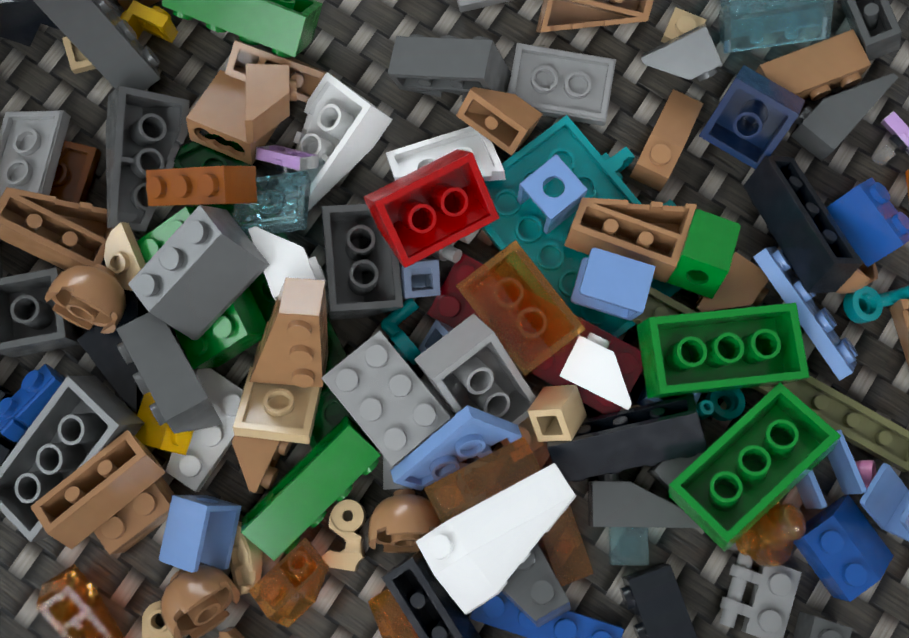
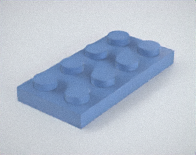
M773 246L765 248L753 256L786 304L796 303L800 325L840 381L852 374L857 364L855 357L858 356L856 349L846 337L842 340L834 331L837 323L825 307L821 310L812 299L816 296V293H808L802 282L792 271V266L784 256L782 249L778 250Z

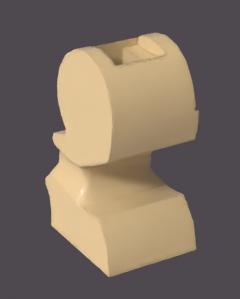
M351 499L342 500L331 511L329 528L344 538L346 542L345 549L342 551H327L321 557L318 566L349 571L358 570L361 560L366 557L364 536L357 532L365 524L366 511L359 502Z

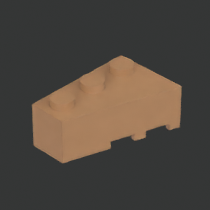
M543 0L536 32L646 22L649 20L654 0Z
M6 187L0 197L1 240L63 270L77 265L95 266L96 264H101L104 258L105 243L110 232L113 230L112 228H107V209L94 207L91 203L63 201L56 199L55 196Z
M582 197L564 246L587 255L590 254L592 248H598L656 266L653 279L666 283L677 266L697 204L686 203L684 206L663 205V202L651 201L650 205L628 203V200Z
M286 277L275 302L270 320L266 324L262 339L258 343L249 382L296 385L302 388L323 387L324 381L321 378L326 372L329 353L325 280Z

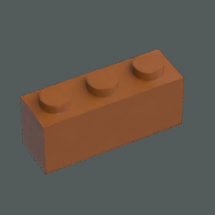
M207 166L146 170L148 206L257 203L256 166Z

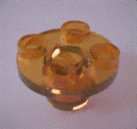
M777 502L736 541L739 552L744 556L749 555L756 563L765 567H775L786 563L792 554L794 540L801 539L805 534L806 521L804 515L794 504L786 503L781 505Z

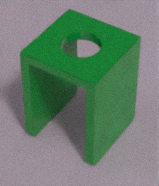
M696 209L677 266L667 283L713 299L730 270L741 227L740 224Z

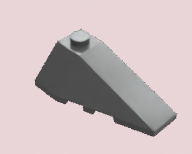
M120 85L108 95L106 119L107 228L114 229L120 222L129 223L132 231L146 232L156 206H148L146 170L173 168L179 148L187 136L186 117L189 114L190 100Z

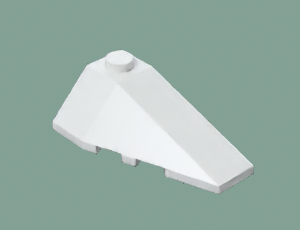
M553 463L452 517L418 539L416 543L436 579L464 614L467 615L503 590L510 576L521 563L523 564L531 554L529 552L541 537L549 532L575 499L576 495L557 465Z

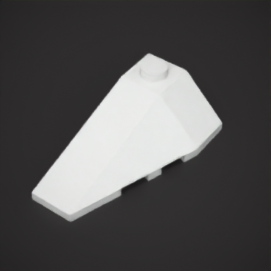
M326 72L308 99L304 110L307 113L303 129L301 132H296L293 141L297 144L295 150L319 155L318 168L300 170L293 173L282 172L272 200V204L295 223L373 149L393 120L328 72Z

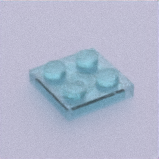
M308 171L256 178L257 203L235 204L233 219L248 237H251L248 229L255 226L272 234L305 230L307 227L311 186Z

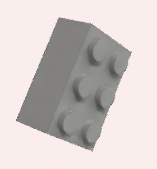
M474 313L414 359L454 415L468 405L517 425L529 417L527 410L536 399L535 395L494 331Z
M380 330L321 378L391 466L398 464L406 455L410 454L427 440L432 433L438 431L452 419Z

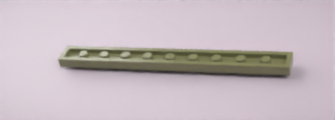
M650 286L644 312L632 321L640 324L649 317L697 312ZM810 375V378L783 384L835 431L842 430L846 441L901 472H909L908 430ZM776 385L751 388L767 395Z

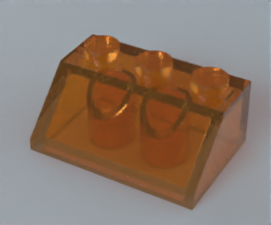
M516 240L456 285L461 295L481 321L494 331L504 349L525 378L586 330Z

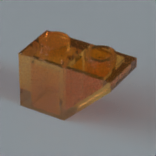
M305 537L248 591L269 620L288 628L316 602L329 565L309 539Z

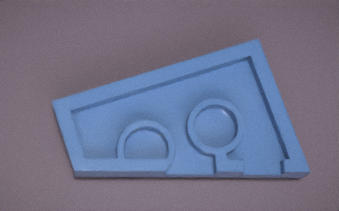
M467 405L390 470L393 482L421 491L459 471L460 462L474 456H478L481 459L493 453L492 445L505 438L512 443L521 438L522 434L517 424Z

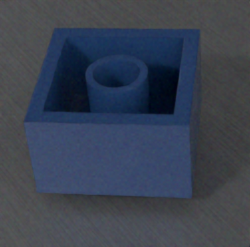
M743 65L699 137L756 169L766 155L771 156L799 116L805 100Z

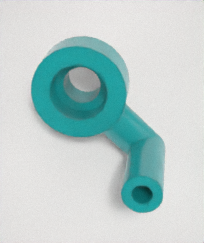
M909 285L880 294L868 286L853 293H847L843 301L844 311L847 317L855 323L863 324L874 321L880 317L883 307L893 305L899 299H909Z
M408 298L403 302V308L394 310L382 320L381 328L395 343L393 347L405 362L410 361L414 366L416 364L414 359L422 353L398 326L419 308L412 298Z
M740 389L708 392L706 399L697 404L700 419L712 416L719 421H730L743 412L745 397ZM719 398L726 402V410L719 406Z

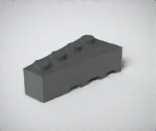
M33 0L115 89L120 85L146 90L161 79L158 69L160 61L148 46L144 48L136 39L137 35L127 21L120 19L108 0Z

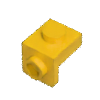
M133 0L128 10H125L120 16L121 20L124 19L133 28L137 35V40L143 30L170 43H173L178 34L176 27L171 21V15L158 6L150 8Z

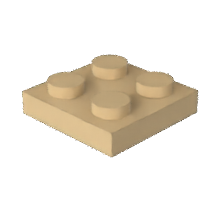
M250 366L233 424L234 435L310 444L322 387L302 388L296 385L249 382L252 367Z

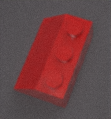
M459 149L364 196V200L378 230L404 268L499 219L473 153Z

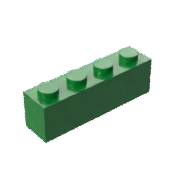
M346 415L242 518L241 533L273 561L282 553H290L299 543L300 535L309 526L311 528L316 527L324 519L327 513L326 509L335 500L337 502L342 501L351 492L352 484L362 474L366 476L374 470L379 462L378 458L381 456L379 449L366 433Z

